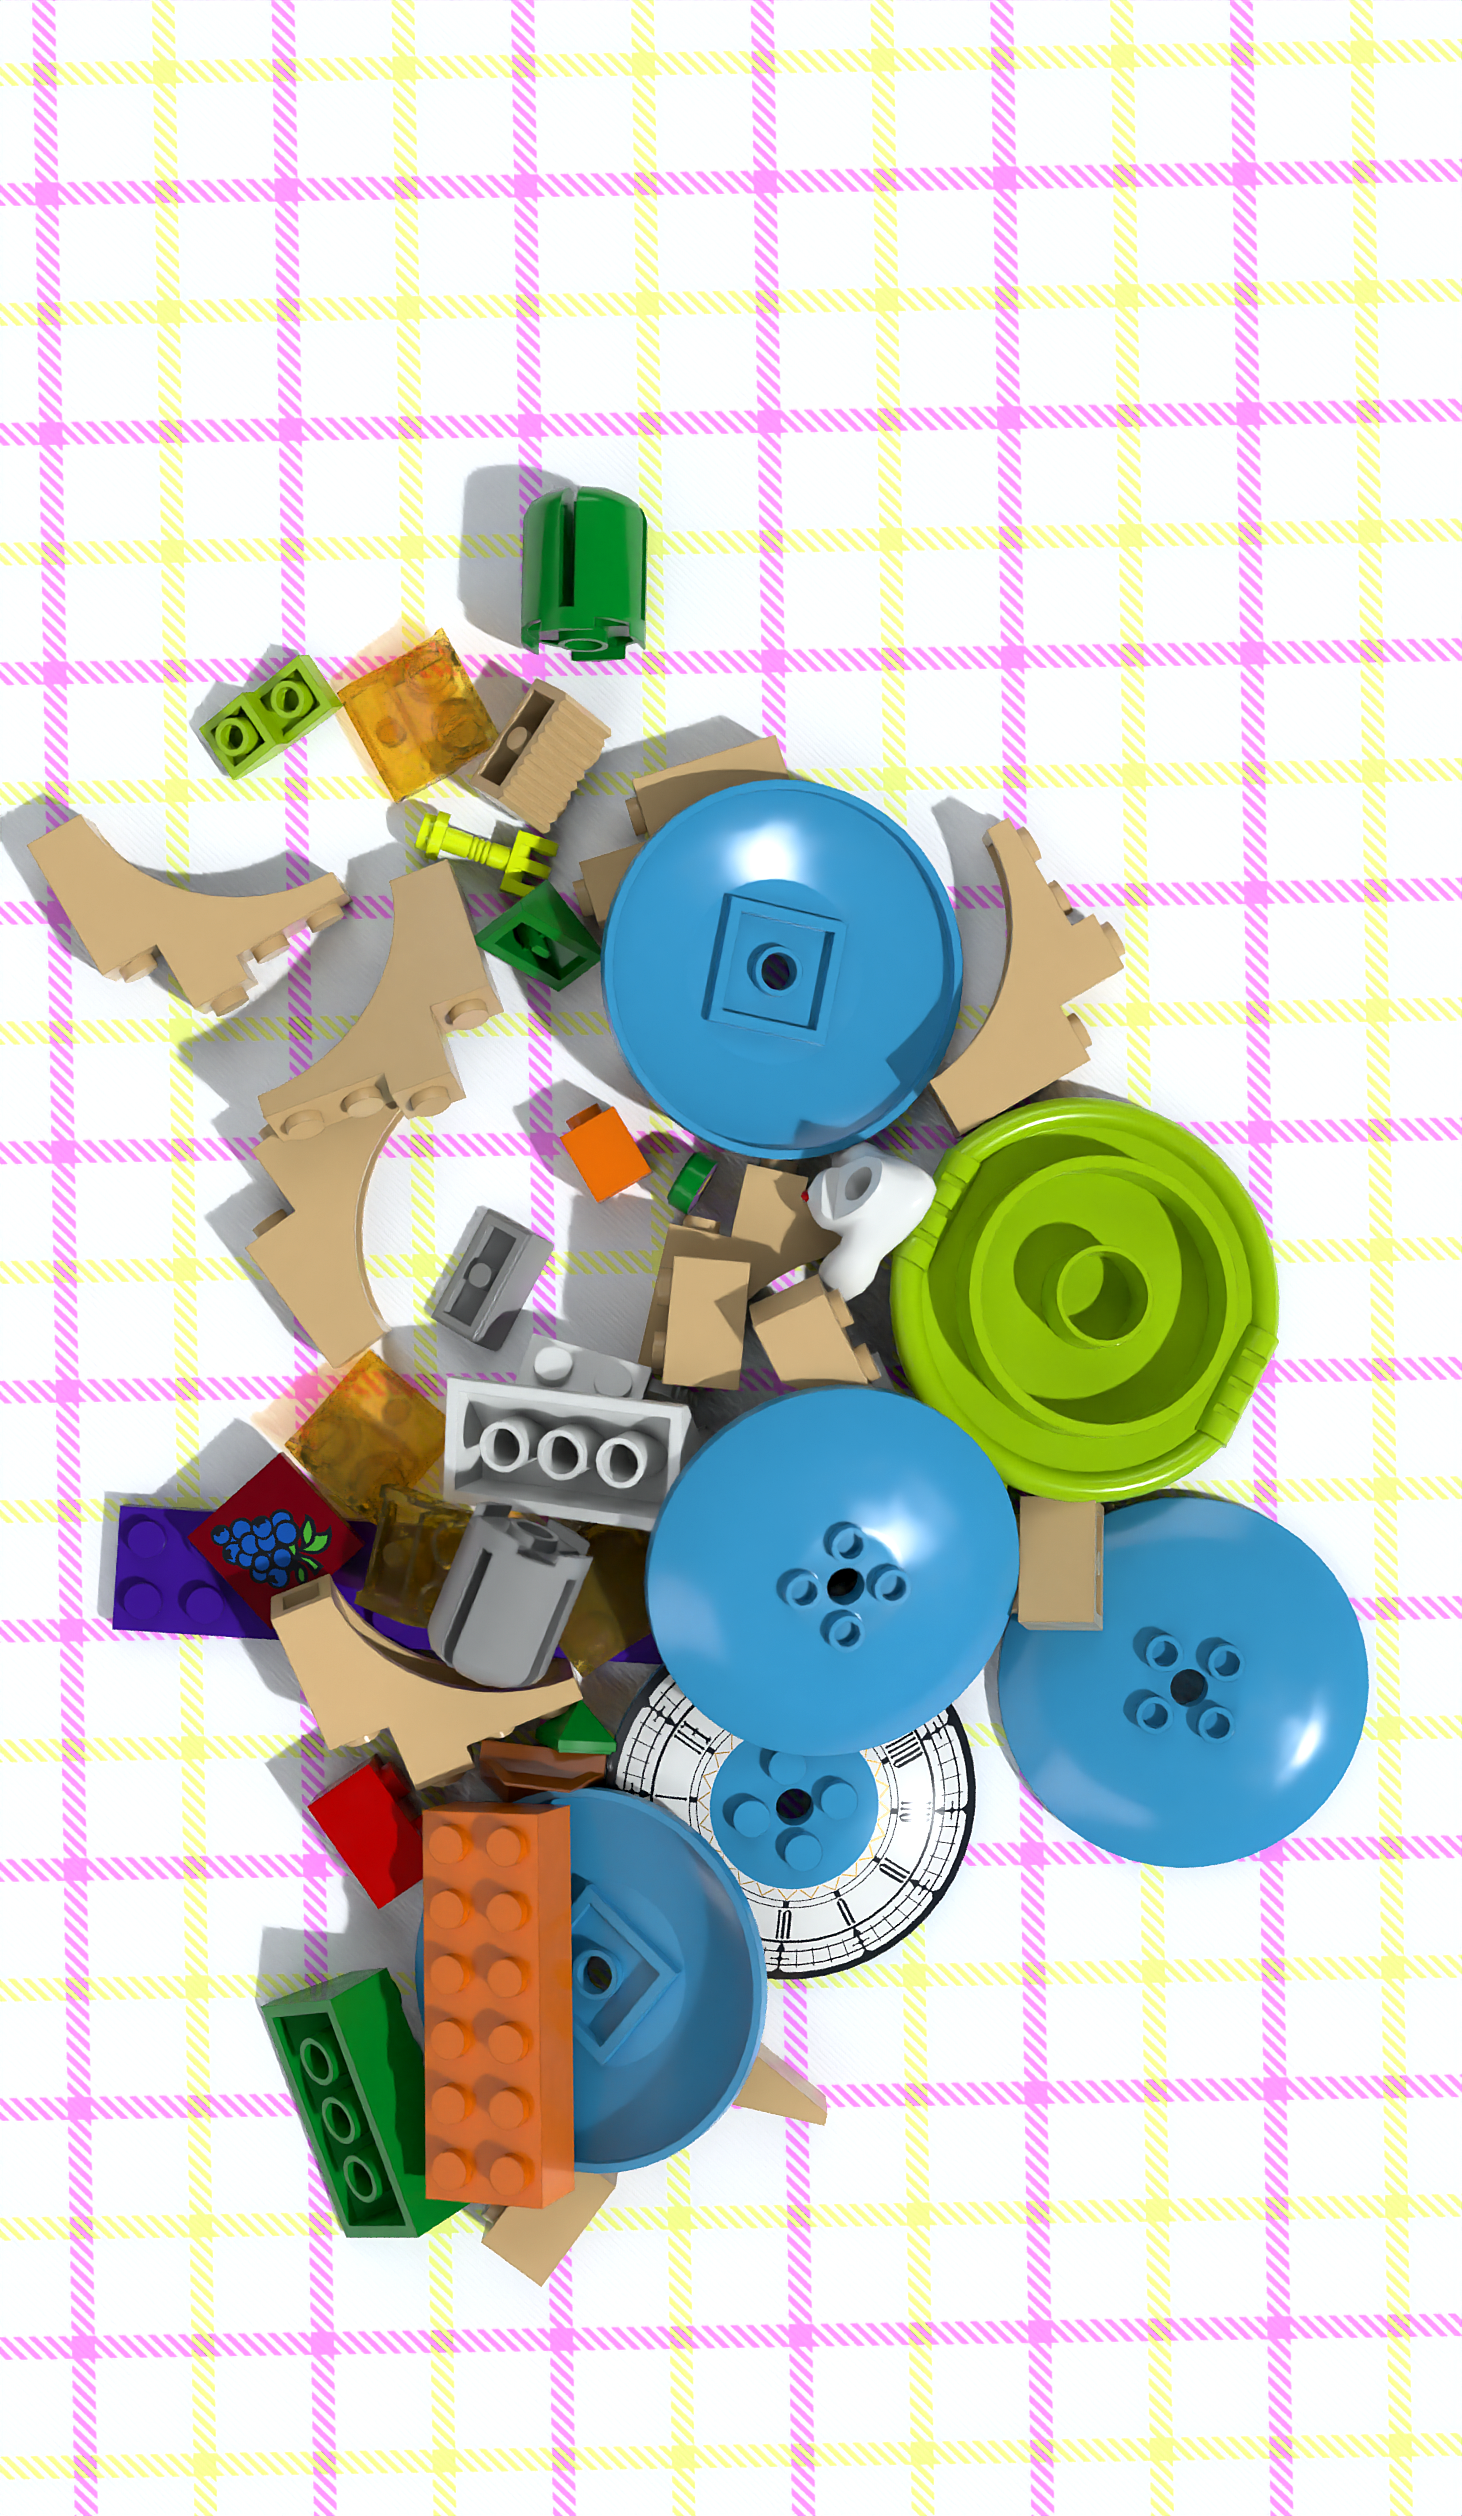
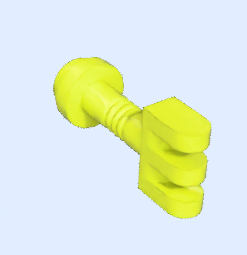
M439 811L438 816L425 813L414 848L426 851L424 858L437 861L439 852L442 850L462 858L473 859L475 862L479 861L480 864L485 863L486 866L505 872L499 891L521 899L536 888L533 885L521 883L524 874L542 880L549 879L552 868L529 860L532 850L544 856L556 857L559 844L519 830L512 849L495 842L491 844L489 840L485 842L483 838L479 840L477 836L473 838L472 834L449 827L452 814Z

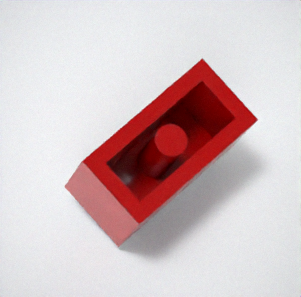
M375 1753L319 1792L307 1808L378 1909H381L423 1879V1814L420 1815L406 1796L411 1792V1787L402 1771L392 1761L384 1764L378 1754Z

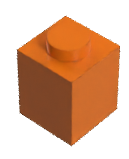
M596 1103L566 1121L571 1131L559 1138L597 1203L601 1204L653 1173L614 1106L603 1112L599 1104Z

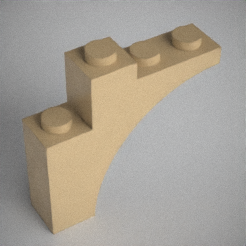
M775 734L632 779L636 797L625 800L635 835L648 833L650 838L665 822L678 812L706 796L749 782L774 779L790 780ZM645 842L579 862L583 879L572 883L583 918L595 914L600 929L605 927L609 907L619 882Z
M82 814L27 845L102 976L115 982L121 978L124 979L125 983L134 982L154 971L158 967L155 959L163 955L194 1010L205 1015L214 1011L217 1017L223 1016L239 1008L250 999L246 991L259 983L247 962L255 958L258 964H262L278 957L291 947L287 940L288 938L307 927L310 928L312 933H316L333 925L345 915L341 908L353 901L341 879L333 872L310 883L262 896L225 897L186 891L165 884L135 868L111 846L100 833L96 824Z
M1009 817L987 829L982 837V841L993 861L1005 905L1007 928L1006 953L999 987L983 1025L969 1046L952 1065L939 1076L930 1080L926 1086L956 1138L1091 1060L1085 1050L1092 1045L1086 1028L1075 1013L1066 1017L1060 1006L1125 968L1119 958L1126 953L1124 945L1108 921L1100 925L1093 913L1074 925L1070 924L1066 916L1071 914L1073 909L1065 892L1055 880L1047 884L1035 863L1042 858L1036 842L1024 826L1016 830Z
M448 859L389 881L394 907L393 936L387 963L369 1004L348 1033L322 1059L283 1085L257 1096L264 1119L283 1143L292 1139L305 1140L315 1137L326 1126L350 1117L362 1118L371 1116L379 1112L385 1104L393 1101L397 1103L407 1120L417 1116L431 1117L447 1110L451 1103L467 1098L446 1034L455 1030L477 1028L483 1025L489 1017L503 1013L504 1009L484 950L476 945L474 936L478 932L464 890Z
M395 1101L385 1104L379 1112L371 1116L362 1118L350 1117L326 1126L320 1134L305 1140L292 1139L283 1143L270 1125L267 1124L258 1133L264 1141L251 1149L295 1211L288 1216L284 1209H280L260 1222L252 1230L258 1238L245 1247V1249L333 1369L343 1367L392 1331L381 1314L368 1279L363 1252V1218L369 1183L378 1158L390 1135L405 1116Z
M761 1158L760 1166L747 1164L731 1237L719 1235L721 1222L685 1214L682 1226L669 1223L637 1364L651 1367L655 1330L667 1331L669 1306L657 1305L660 1268H673L674 1256L750 1262L748 1301L776 1278L799 1266L826 1257L841 1243L842 1237L836 1232L819 1226L814 1220L808 1204L803 1202L801 1195L806 1190L809 1177L796 1175L798 1163L784 1159ZM653 1369V1374L663 1376V1369Z
M330 1574L271 1597L272 1624L329 1751L343 1745L347 1747L364 1745L373 1740L380 1733V1730L389 1727L416 1791L431 1785L433 1787L448 1786L461 1779L466 1771L475 1768L471 1744L480 1740L498 1741L509 1735L515 1726L537 1717L540 1719H551L560 1716L569 1709L570 1705L583 1699L578 1677L570 1659H552L546 1674L534 1684L523 1687L501 1688L480 1684L458 1673L455 1667H450L444 1662L427 1658L408 1650L382 1635L367 1623L346 1601L334 1584Z

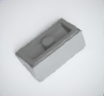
M488 1209L431 1318L474 1344L494 1352L499 1351L554 1248L553 1243Z

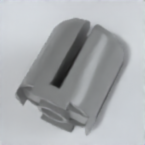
M482 1502L477 1503L427 1625L430 1647L448 1666L455 1667L458 1673L480 1684L501 1688L528 1686L538 1682L546 1674L594 1556H586L590 1545L586 1539L552 1519H548L544 1527L528 1520L509 1518L512 1505Z

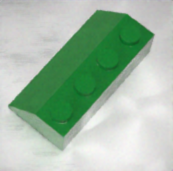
M387 1967L351 1971L261 2006L346 2238H419L470 2204L468 2202L426 2199L425 2068L423 2065V2053L420 2045L413 2038L401 2006L402 1997L400 1990L391 1979Z

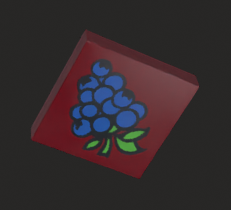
M283 1451L187 1536L192 1544L271 1630L274 1628L271 1621L272 1596L327 1574L332 1576L367 1544Z

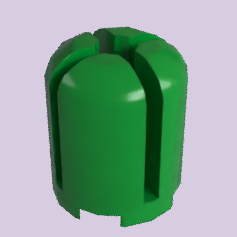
M582 486L577 493L576 501H574V491L570 487L552 490L530 503L523 517L521 644L524 649L539 655V643L561 647L572 651V661L577 662L625 659L626 646L636 643L643 650L646 649L648 523L643 510L636 502L606 487Z

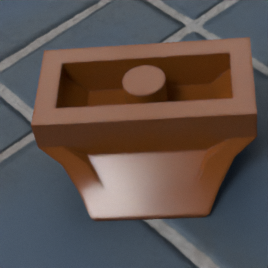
M482 1740L479 1757L480 1779L503 1803H513L526 1796L545 1791L570 1793L586 1787L604 1788L606 1774V1755L563 1753L547 1747Z

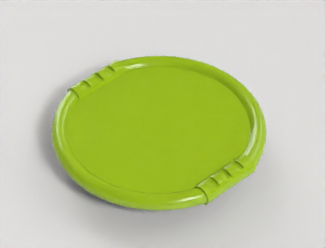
M1091 1097L1055 1098L1013 1109L984 1123L959 1141L953 1148H947L932 1176L937 1190L930 1208L920 1223L890 1254L893 1258L889 1300L892 1331L899 1360L916 1399L932 1406L950 1418L972 1437L988 1456L1003 1483L1042 1498L1063 1502H1088L1095 1500L1096 1503L1142 1496L1168 1486L1188 1475L1210 1459L1221 1447L1226 1448L1279 1344L1277 1334L1280 1296L1273 1250L1263 1220L1252 1198L1223 1159L1193 1133L1156 1112L1134 1104Z

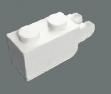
M534 1333L514 1382L516 1384L688 1405L691 1415L695 1412L698 1403L697 1396L688 1391V1389L671 1384H662V1381L653 1379V1368Z

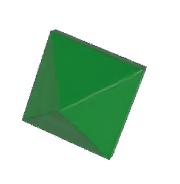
M582 1700L570 1705L569 1709L562 1715L551 1718L536 1728L535 1738L540 1743L557 1752L610 1755L611 1752H616L615 1740Z

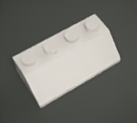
M450 1376L447 1377L443 1501L473 1506L482 1502H496L512 1505L511 1511L652 1531L659 1509L671 1485L686 1463L701 1448L703 1442L688 1405Z

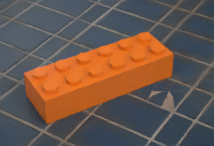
M455 1801L423 1810L426 2199L543 2209L575 2190L570 1805Z

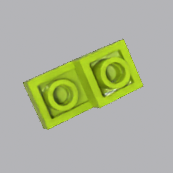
M298 655L254 692H242L201 726L199 730L232 780H239L299 741L341 709L343 705L310 655Z

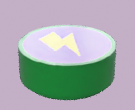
M701 1151L694 1152L672 1185L667 1196L668 1204L688 1215L708 1187L719 1162Z

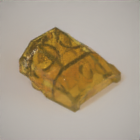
M442 627L436 630L432 637L407 653L356 679L337 692L351 722L396 804L451 776L457 770L490 750L499 736L493 721Z
M369 1349L284 1446L308 1472L351 1509L379 1527L444 1454L446 1415L386 1364L379 1354L373 1349Z
M392 1483L381 1485L379 1497L384 1500L363 1590L356 1592L354 1604L402 1624L427 1629L474 1511L455 1506L409 1487Z
M588 1522L575 1530L577 1534L590 1543L586 1556L594 1557L558 1645L583 1678L651 1633L645 1605L644 1588L649 1539L641 1529Z

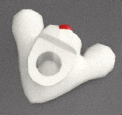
M865 1141L834 1152L832 1168L820 1172L810 1187L803 1191L801 1198L807 1202L816 1223L824 1229L838 1233L842 1237L841 1243L820 1264L818 1274L828 1293L839 1288L844 1300L848 1301L863 1293L874 1280L883 1257L913 1231L930 1208L937 1190L930 1175L917 1165L885 1154L877 1146Z

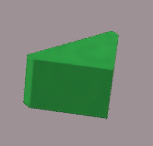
M548 879L474 936L478 947L558 992L600 962V946Z

